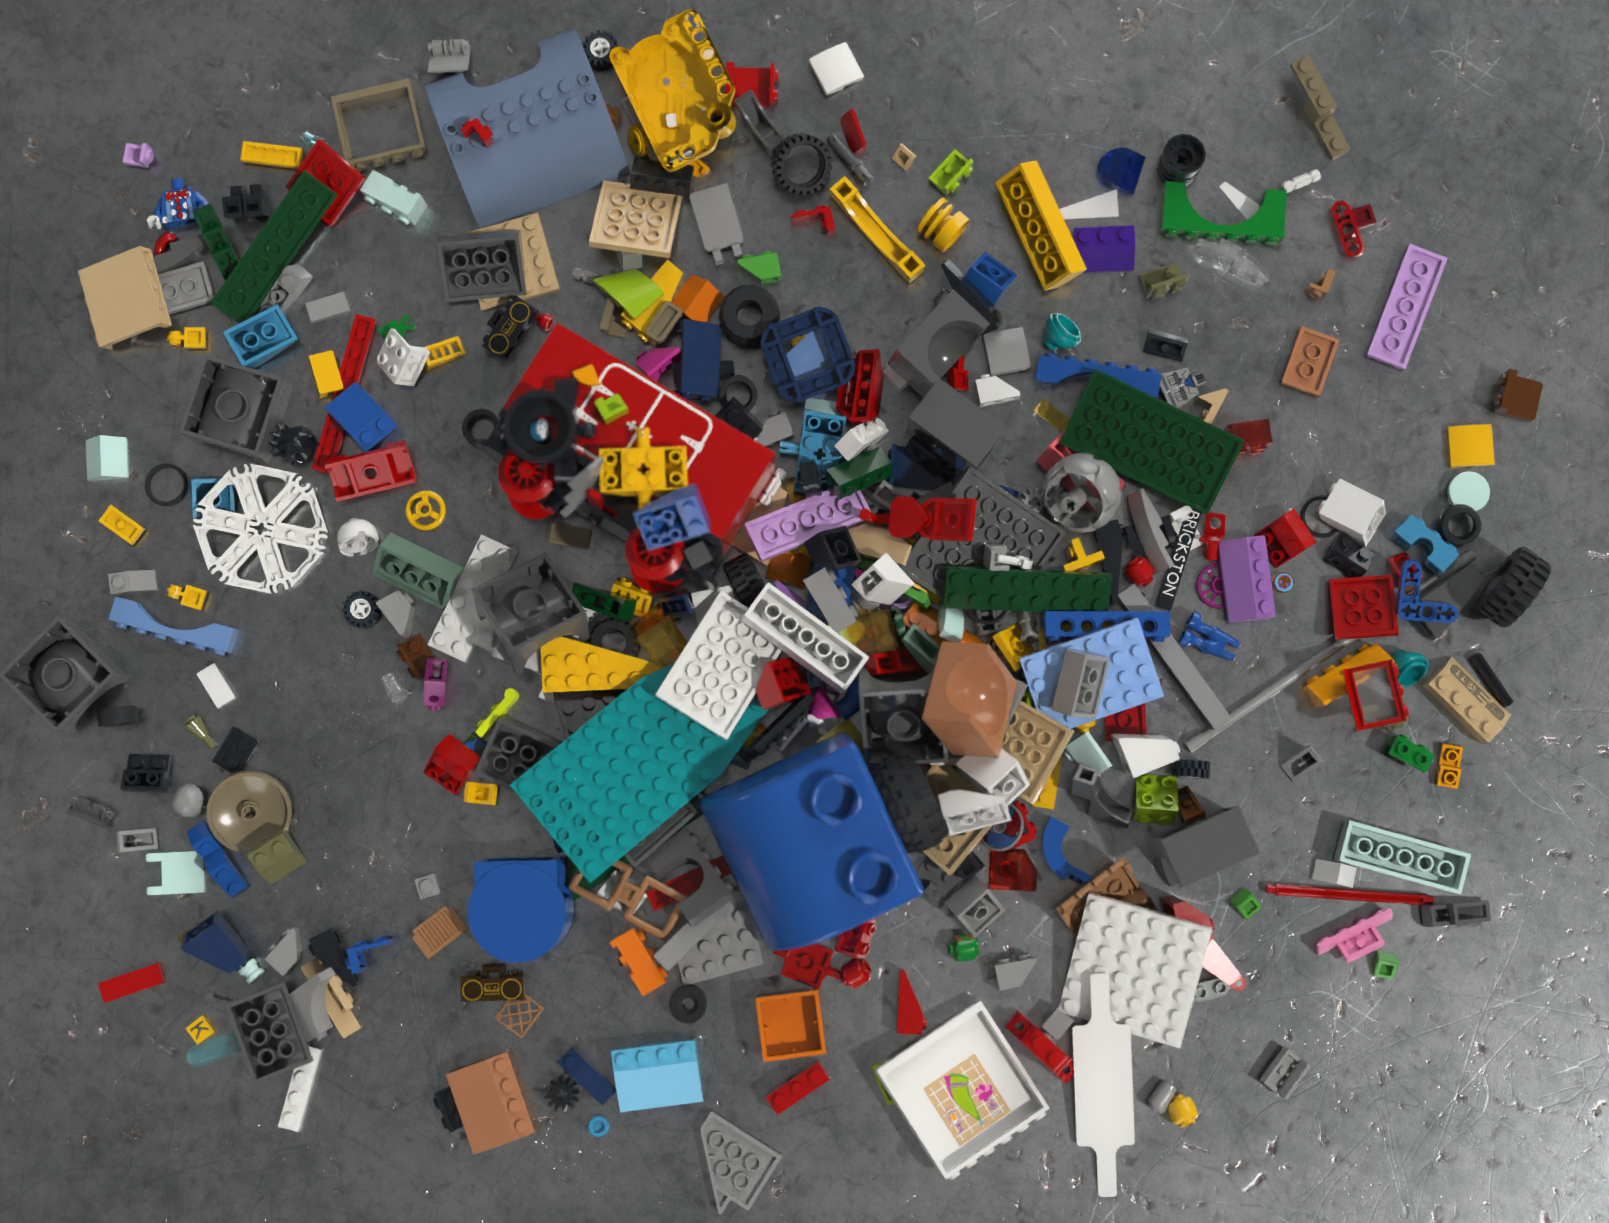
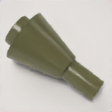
M193 715L184 722L187 725L184 729L199 740H202L210 750L217 745L208 735L209 733L200 715L197 718Z

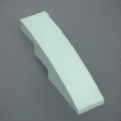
M942 599L936 622L939 625V636L950 642L960 643L964 629L963 612L956 608H944Z

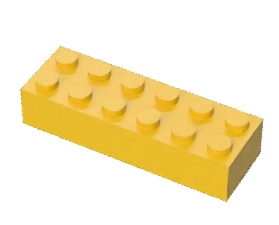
M1037 160L1020 163L995 182L1044 291L1062 287L1087 270Z

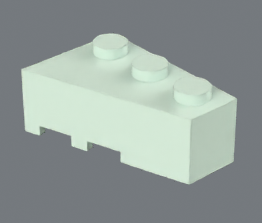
M372 170L360 189L364 195V200L372 205L374 203L379 204L382 211L389 215L394 213L398 216L397 219L406 225L410 223L415 226L427 207L421 194L417 192L412 194L407 191V187L397 185L392 179Z

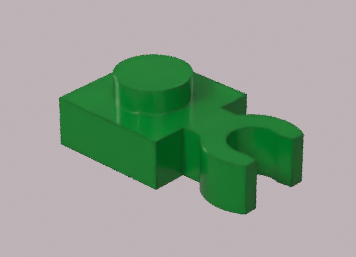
M405 315L400 323H397L394 319L378 329L384 341L390 329H395L405 339L407 337L404 332L413 331L417 326L415 324L407 326L406 322L411 317Z

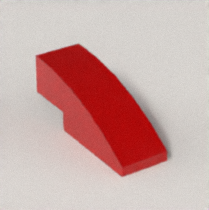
M908 650L872 654L866 661L868 673L873 678L926 672Z

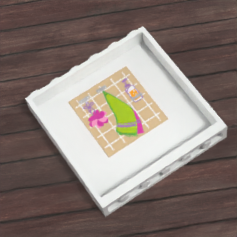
M981 1001L974 1002L874 1070L941 1178L945 1180L956 1178L960 1175L959 1170L965 1166L970 1168L978 1162V1157L981 1155L985 1157L995 1150L994 1146L999 1143L1002 1145L1012 1139L1011 1135L1013 1133L1024 1131L1029 1127V1122L1034 1119L1036 1121L1040 1120L1046 1115L1045 1111L1050 1109Z

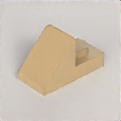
M1222 389L1198 396L1195 401L1209 408L1203 410L1200 419L1212 424L1229 390Z

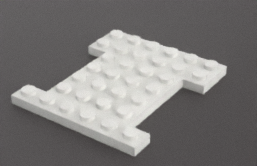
M481 534L430 638L429 646L465 663L474 644L493 653L494 647L491 646L494 629L486 618L480 620L478 617L472 589L511 570L519 553L518 551ZM583 607L587 613L589 633H591V628L597 625L602 614ZM576 635L564 636L566 638L581 641L579 636ZM542 689L539 697L556 705L553 693H543Z

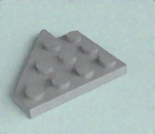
M711 1110L702 1124L700 1132L718 1214L722 1215L730 1200L749 1211L782 1158V1155Z

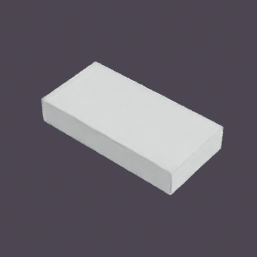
M216 663L197 673L217 709L236 699L235 694Z

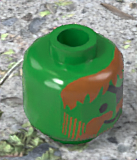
M971 934L955 935L951 943H948V954L953 956L956 962L974 961L976 955H979L978 939H975Z

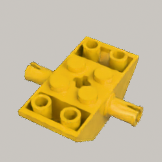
M644 427V436H642V429L636 428L637 447L599 449L600 456L603 458L600 472V492L620 496H638V509L651 503V495H666L676 489L688 486L686 446L650 447V428ZM642 468L650 470L646 472V475H642L640 472Z

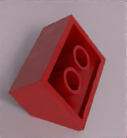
M789 657L765 663L756 688L757 700L763 710L792 703L807 694L811 695L800 663Z

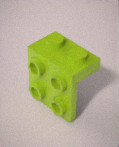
M1150 774L1136 777V805L1133 821L1144 824L1174 825L1178 814L1177 778Z

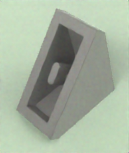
M1308 745L1285 761L1281 767L1294 782L1323 763L1324 760L1311 745Z
M156 828L116 832L119 853L158 849Z

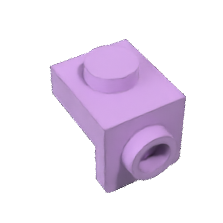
M126 143L123 163L130 166L149 168V163L153 160V150L147 143H142V145Z

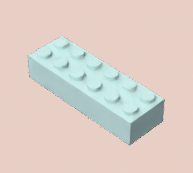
M1346 820L1343 822L1334 861L1447 893L1461 895L1471 854Z

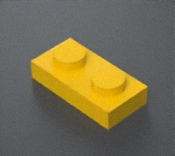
M110 505L99 519L100 523L131 545L135 544L145 528L113 505Z

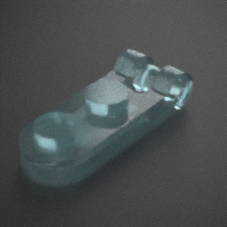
M235 1032L192 1047L187 1053V1061L194 1067H201L241 1052ZM232 1039L234 1047L230 1049L228 1040Z

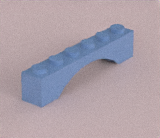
M115 596L108 619L115 622L114 626L126 629L128 625L134 627L135 632L146 634L147 631L154 633L153 637L164 640L166 636L172 637L175 643L185 645L186 642L193 643V648L204 651L205 647L212 648V653L222 656L225 655V652L232 654L239 631L216 623L193 630L169 628L148 614L141 603Z

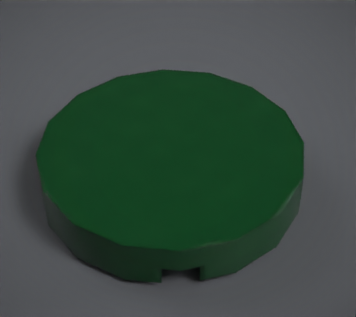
M892 606L887 610L891 614L887 619L890 636L893 640L897 641L894 644L896 647H904L905 645L901 640L906 634L903 616L898 606Z

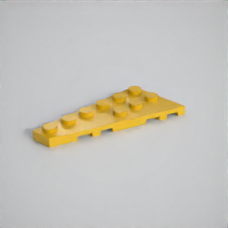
M564 636L551 640L541 647L543 693L628 689L639 679L667 666Z

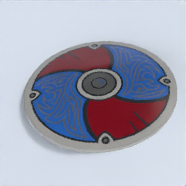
M1012 804L1007 806L1011 821L992 825L981 840L986 847L994 851H1005L1012 848L1019 841L1023 833L1024 821L1021 812L1016 806Z

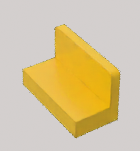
M333 351L310 355L309 364L319 399L327 398L328 393L342 390L343 384Z

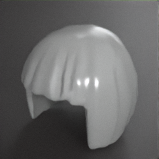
M184 784L172 796V808L182 817H196L206 809L203 806V793L195 784Z

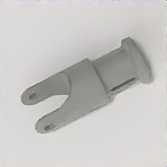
M1018 611L1019 626L1022 629L1021 642L1034 643L1038 641L1039 636L1036 633L1037 612Z

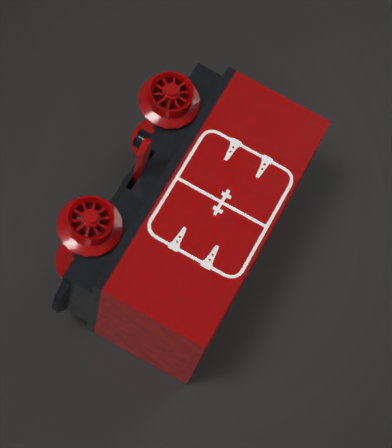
M556 323L499 412L500 421L498 424L503 423L508 407L520 395L529 391L540 390V387L555 393V379L575 378L572 373L573 371L592 364L600 385L592 387L579 382L577 415L581 425L591 422L596 426L597 432L591 439H585L581 436L580 442L576 447L579 473L600 456L599 449L637 447L636 428L642 429V436H644V427L650 428V447L686 446L687 485H697L710 518V532L648 550L634 517V512L639 510L638 496L601 493L600 475L593 489L588 488L585 492L587 499L575 511L585 516L592 524L598 527L600 525L626 541L625 557L630 566V572L634 581L643 590L652 593H666L675 589L683 579L688 578L702 588L705 587L712 591H718L719 585L712 575L716 568L720 567L732 548V543L758 503L761 494L764 493L767 484L774 477L776 453L563 325ZM619 394L623 403L626 404L629 413L605 424L595 405V401L601 397L603 400ZM539 417L538 419H544L549 423L551 433L547 440L534 441L542 445L550 444L558 436V423L552 417ZM494 430L488 439H477L475 445L478 449L499 465L498 481L502 490L508 495L512 508L521 516L529 519H543L555 514L561 505H568L564 497L572 491V488L568 483L555 482V464L546 465L545 470H540V465L531 464L516 455L507 444L506 439L500 440L495 436ZM646 468L640 470L642 475H646V472L650 471ZM651 495V503L665 495ZM703 541L713 560L693 570L684 550Z

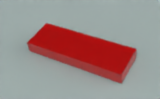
M156 963L100 982L98 986L103 1002L107 1003L163 984L165 979L160 963Z

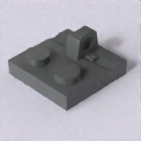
M928 856L916 871L924 888L921 897L939 910H941L944 903L963 879L956 870L952 875H948Z

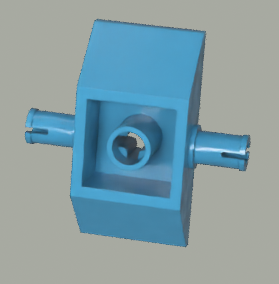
M806 410L801 442L780 441V454L796 455L798 458L794 492L805 493L801 483H797L796 479H800L799 476L801 475L799 462H806L811 459H815L818 472L820 471V474H825V478H822L821 482L822 492L830 489L826 484V470L847 461L834 446L844 436L846 416ZM821 448L822 452L826 453V455L818 457V455L815 454V452H817L818 449Z

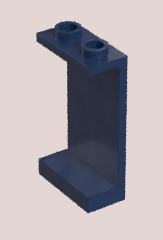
M682 320L676 323V331L682 332L680 388L673 392L686 400L697 398L699 402L709 403L712 399L718 397L721 325Z
M892 444V449L888 450V458L892 461V476L886 479L891 486L936 489L945 484L938 474L934 477L903 451L906 446ZM932 448L946 460L944 463L946 466H951L955 469V473L951 476L952 479L950 480L954 486L966 469L967 462L950 449Z

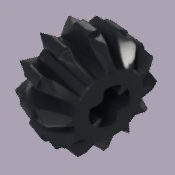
M559 1076L558 1084L552 1079L550 1081L552 1087L547 1086L545 1088L551 1094L545 1095L544 1098L552 1100L547 1104L548 1107L556 1104L555 1112L561 1106L563 1113L567 1112V1106L570 1109L575 1107L572 1101L579 1102V1098L574 1095L579 1094L580 1090H573L577 1085L576 1082L569 1085L570 1077H567L563 1083L562 1076ZM560 1089H562L564 1093L567 1092V1095L564 1097V1099H562L561 1096L557 1095V1093L561 1091Z

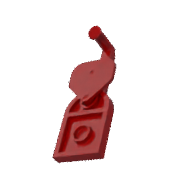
M899 496L892 501L890 514H874L865 508L859 512V517L863 521L875 524H889V533L895 538H910L918 531L923 537L934 541L973 542L977 500L972 498H931L919 505L913 497Z

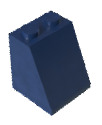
M218 910L183 935L181 949L184 952L228 974L234 970L238 972L246 965L248 947Z

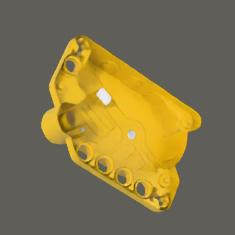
M688 9L668 19L663 25L661 34L644 38L631 50L623 47H615L611 50L610 60L661 165L666 171H677L710 154L715 150L719 139L727 138L734 132L736 118L730 106L735 95V86L696 10ZM691 15L694 18V22L697 26L695 28H693V26L689 22L688 17ZM698 32L705 33L704 40L700 42L695 41V35ZM708 49L713 50L714 55L712 58H703L704 51ZM715 67L722 68L720 76L715 77L712 75V70ZM725 84L731 86L728 94L720 92V88ZM723 116L719 122H713L716 117ZM690 148L694 149V154L691 157L683 156V152ZM677 155H680L683 161L680 162L679 159H676L678 158ZM670 159L674 160V165L672 166L667 164Z

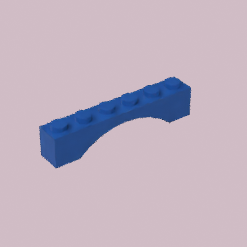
M1051 353L1039 356L1035 379L1037 382L1057 385L1075 376L1093 374L1094 370L1098 369L1156 398L1159 396L1162 374L1158 373L1157 369L1146 368V371L1137 370V366L1132 365L1120 368L1117 367L1116 363L1105 362V365L1097 364L1096 360L1085 359V362L1077 361L1076 357L1071 356L1059 359L1056 358V354Z

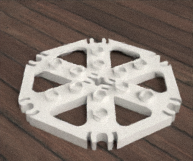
M251 463L252 472H249V466L244 464L245 472L243 474L238 473L237 468L234 467L233 472L236 476L233 477L230 469L197 504L206 508L205 510L203 508H196L195 511L201 512L203 517L200 520L194 519L193 521L195 523H202V526L193 525L208 570L213 565H216L212 569L211 574H215L218 570L223 573V576L219 579L220 582L229 576V579L224 584L272 594L270 585H273V591L277 593V585L279 583H282L285 590H287L289 585L286 580H289L292 588L324 553L317 551L316 548H326V546L320 545L318 541L320 538H328V536L320 534L319 531L328 532L314 488L306 493L305 491L310 488L311 484L308 483L305 487L299 485V481L303 478L302 476L297 477L294 482L293 478L297 473ZM267 475L283 479L285 487L265 508L257 485L258 476ZM234 485L245 515L215 508L213 504L214 499L226 486ZM306 500L310 503L316 521L313 528L282 523L301 501ZM260 523H264V527L272 530V532L266 531L260 535L258 530L251 528L250 525L259 526ZM210 529L239 534L240 536L221 557H215L212 554L206 534ZM277 543L305 548L308 550L309 556L295 572H288ZM256 549L266 576L263 582L245 580L237 576V570Z

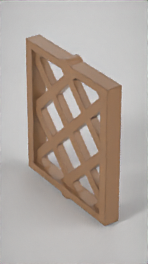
M527 994V1000H516L517 1002L510 1003L511 1000L507 1001L494 1018L521 1039L544 1010L542 1005ZM530 1002L535 1003L538 1009L531 1010ZM527 1003L528 1010L521 1011L520 1004ZM517 1004L518 1012L511 1013L510 1005ZM507 1007L508 1014L501 1015V1013ZM532 1012H538L532 1020ZM529 1013L530 1021L522 1022L521 1014ZM519 1015V1022L512 1023L511 1016ZM508 1016L509 1024L504 1023L501 1017ZM523 1024H529L526 1030L524 1031ZM520 1025L521 1033L516 1032L513 1026Z

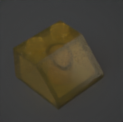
M889 609L856 617L857 622L847 627L851 644L868 656L876 653H892L899 649Z

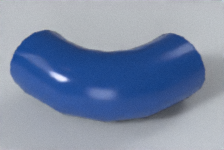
M859 672L847 688L845 696L835 702L844 720L849 719L860 710Z

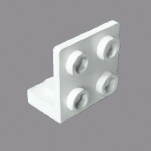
M390 329L377 356L376 363L394 384L415 386L430 351L424 347L410 346L395 329Z

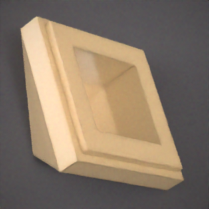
M901 143L891 159L907 171L916 155Z

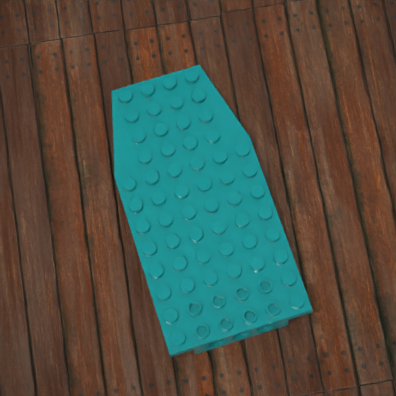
M674 662L639 679L510 784V786L591 883L722 774L769 710H763L762 706L758 703L757 693H755L725 741L655 696L675 664Z

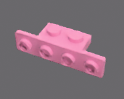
M1390 908L1387 910L1381 909L1367 920L1365 918L1361 919L1354 926L1343 928L1330 938H1322L1316 945V952L1318 955H1321L1338 947L1348 964L1385 946L1384 940L1375 927L1390 921L1393 914Z

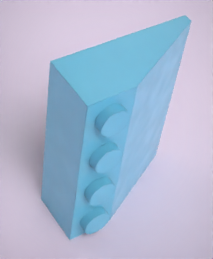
M696 1038L616 1048L611 1051L620 1112L703 1102Z

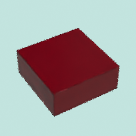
M1371 204L1352 209L1359 229L1377 223Z

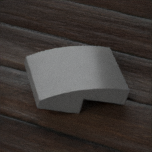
M1023 327L983 335L991 376L1031 369Z

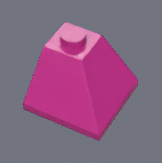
M679 347L650 349L648 352L643 351L636 358V367L643 374L657 381L672 368V364L681 361V350Z

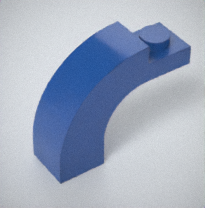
M1051 816L1048 818L1041 836V851L1045 863L1062 880H1066L1069 874L1071 875L1070 879L1080 885L1082 882L1088 883L1091 875L1068 863L1062 853V841L1070 826Z

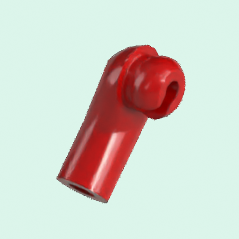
M164 232L155 241L153 256L164 253L165 246L168 243L176 242V235Z

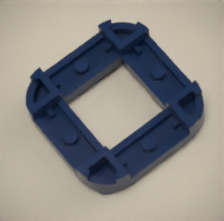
M814 307L801 314L772 323L762 335L761 347L778 392L787 401H805L844 386L854 376L855 361L839 318L833 311L827 308ZM820 329L834 367L796 381L782 343Z

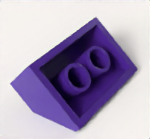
M1134 225L1073 228L1071 236L1087 268L1083 273L1134 271Z

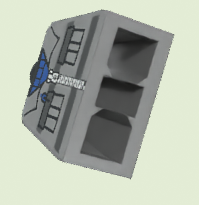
M1188 368L1163 373L1159 395L1162 401L1180 408L1197 397L1199 394L1197 387L1205 384L1206 381L1201 372L1191 376Z

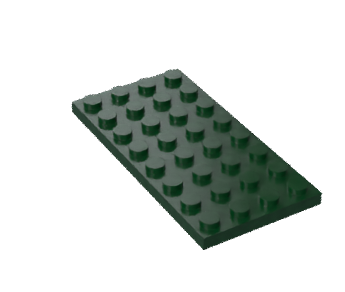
M1098 369L1094 370L1059 441L1060 444L1078 453L1092 454L1095 459L1104 460L1115 471L1208 515L1245 442L1240 437Z

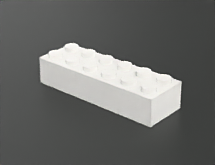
M769 582L740 619L840 694L849 687L869 658L868 655Z

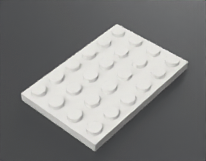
M720 591L655 696L726 741L755 695L765 663L775 661L782 650L740 620L748 610V607Z

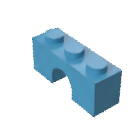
M1411 514L1395 531L1392 538L1407 550L1418 543L1428 546L1431 554L1426 559L1424 565L1441 577L1457 560L1460 554L1457 553V549L1452 544L1445 543L1438 532L1427 528L1421 518H1415Z

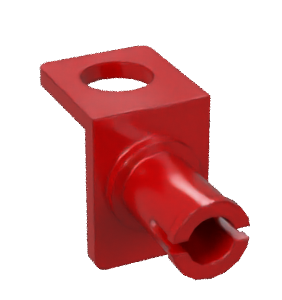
M1209 512L1208 515L1205 514V532L1199 538V542L1206 543V560L1218 559V544L1223 540L1226 533V514ZM1211 518H1218L1221 521V526L1213 528L1210 525Z

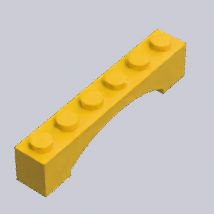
M846 176L830 188L829 196L908 284L924 272L925 264L884 225Z

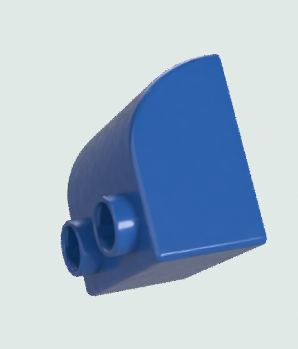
M839 732L699 800L700 809L766 946L771 949H797L830 939L921 896L924 892L920 879L857 745L846 732Z

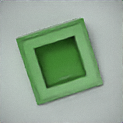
M1243 888L1230 900L1245 920H1248L1262 907L1255 896L1246 888Z
M1377 951L1373 976L1394 980L1399 965L1398 956L1392 953Z

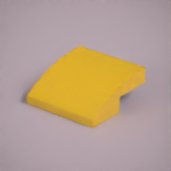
M1492 424L1448 427L1452 468L1495 465Z

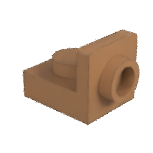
M1328 268L1325 274L1321 273L1317 285L1309 283L1305 291L1309 292V295L1314 298H1324L1329 291L1336 271Z

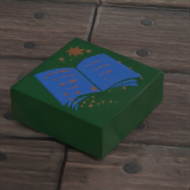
M473 731L463 744L481 756L488 742Z

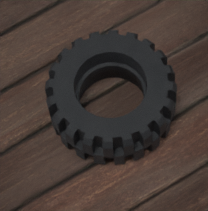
M1526 547L1517 548L1505 559L1486 583L1475 604L1477 611L1500 627L1512 625L1529 608L1543 589L1551 574L1550 564Z

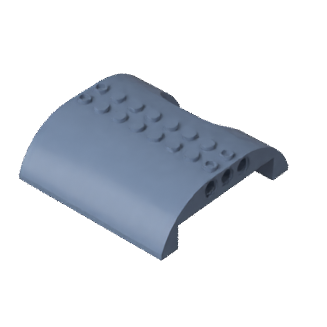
M575 28L538 41L537 44L541 57L539 63L533 69L491 86L481 88L468 84L463 71L455 72L424 84L443 139L479 229L506 222L599 187L603 184V180L615 181L630 175L618 136ZM478 118L483 127L487 125L493 133L491 138L494 144L487 148L476 132L465 138L460 129L466 121Z

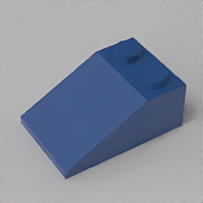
M356 382L324 407L363 453L370 451L397 428V425Z

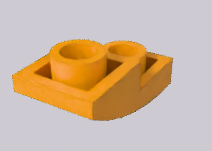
M1441 743L1437 766V786L1458 789L1463 746Z

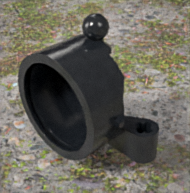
M578 378L555 379V393L540 387V390L529 391L517 397L508 407L503 423L495 427L494 433L498 439H506L511 450L520 458L531 464L540 465V470H545L546 465L555 464V482L569 483L579 474L576 447L580 442L581 436L585 439H591L596 435L597 429L591 422L581 425L577 415ZM543 416L552 417L559 426V433L555 441L546 445L536 443L530 433L531 423Z

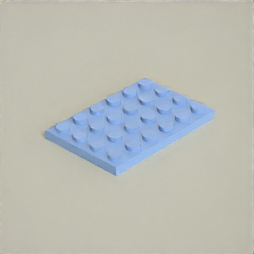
M1137 617L1019 658L1035 708L1070 729L1164 697ZM1066 649L1079 650L1110 658L1096 719L1071 717L1052 710L1053 698L1056 693L1058 677L1061 672Z

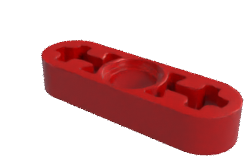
M1337 201L1333 204L1331 212L1343 248L1347 255L1359 257L1364 253L1365 246L1352 207L1345 201ZM1340 205L1346 207L1344 215L1346 218L1350 217V219L1344 220L1342 214L1337 213L1340 210ZM1347 223L1353 225V231L1349 235H1345L1343 232V227ZM1353 238L1354 244L1359 245L1356 253L1350 251L1353 245L1350 240L1346 241V239Z

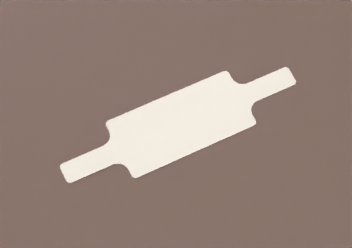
M1107 973L1091 974L1090 976L1091 1020L1086 1025L1074 1026L1072 1029L1076 1139L1078 1146H1089L1096 1152L1098 1195L1100 1197H1115L1117 1195L1116 1151L1121 1146L1133 1145L1135 1143L1131 1027L1128 1024H1117L1112 1020L1110 1014L1109 975Z

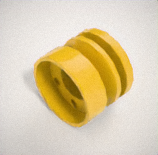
M941 198L926 211L916 230L920 234L926 231L924 235L926 239L935 234L936 237L933 245L942 253L958 239L970 222V219L961 211L951 216L950 214L954 206L950 204L945 208L948 202L945 198Z

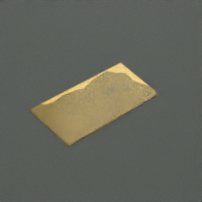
M1044 398L1033 410L1061 433L1066 429L1070 421L1066 415Z

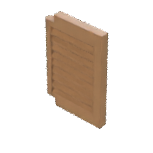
M444 905L412 930L415 934L412 939L426 958L429 959L468 930V928L453 907L448 909Z

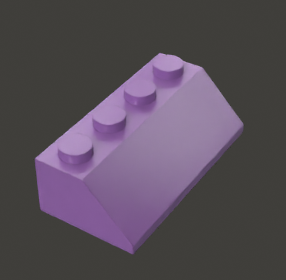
M1265 535L1221 541L1218 544V553L1228 623L1267 620L1276 617Z

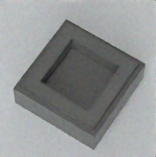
M703 541L684 550L693 570L713 560Z

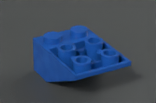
M696 484L676 489L634 512V517L648 550L710 532V518Z

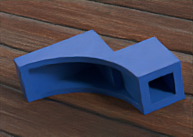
M205 820L187 831L190 844L203 858L207 873L230 897L248 887L247 881L235 868Z

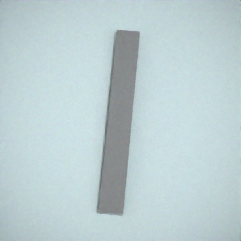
M1135 584L1118 595V599L1127 611H1154ZM1144 622L1143 629L1146 632H1151L1153 629L1152 624ZM1171 633L1170 637L1165 638L1164 642H1152V638H1147L1213 730H1216L1232 718Z

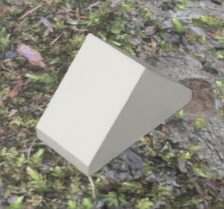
M1315 859L1311 879L1353 888L1357 868L1342 863Z

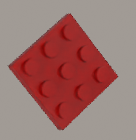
M317 139L286 185V188L290 190L305 170L337 193L338 196L322 217V220L329 226H333L366 177L322 139Z
M1392 575L1329 579L1335 640L1399 635Z

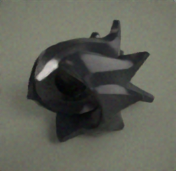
M278 424L281 433L277 431L272 433L279 442L269 441V444L279 450L273 457L281 456L282 459L292 461V466L295 463L304 462L311 455L313 445H320L312 430L308 427L295 426L290 428L287 425L283 427L281 424Z

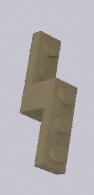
M1308 54L1292 62L1290 68L1308 99L1303 109L1330 159L1334 160L1348 153L1351 148L1332 115L1337 105L1310 55Z

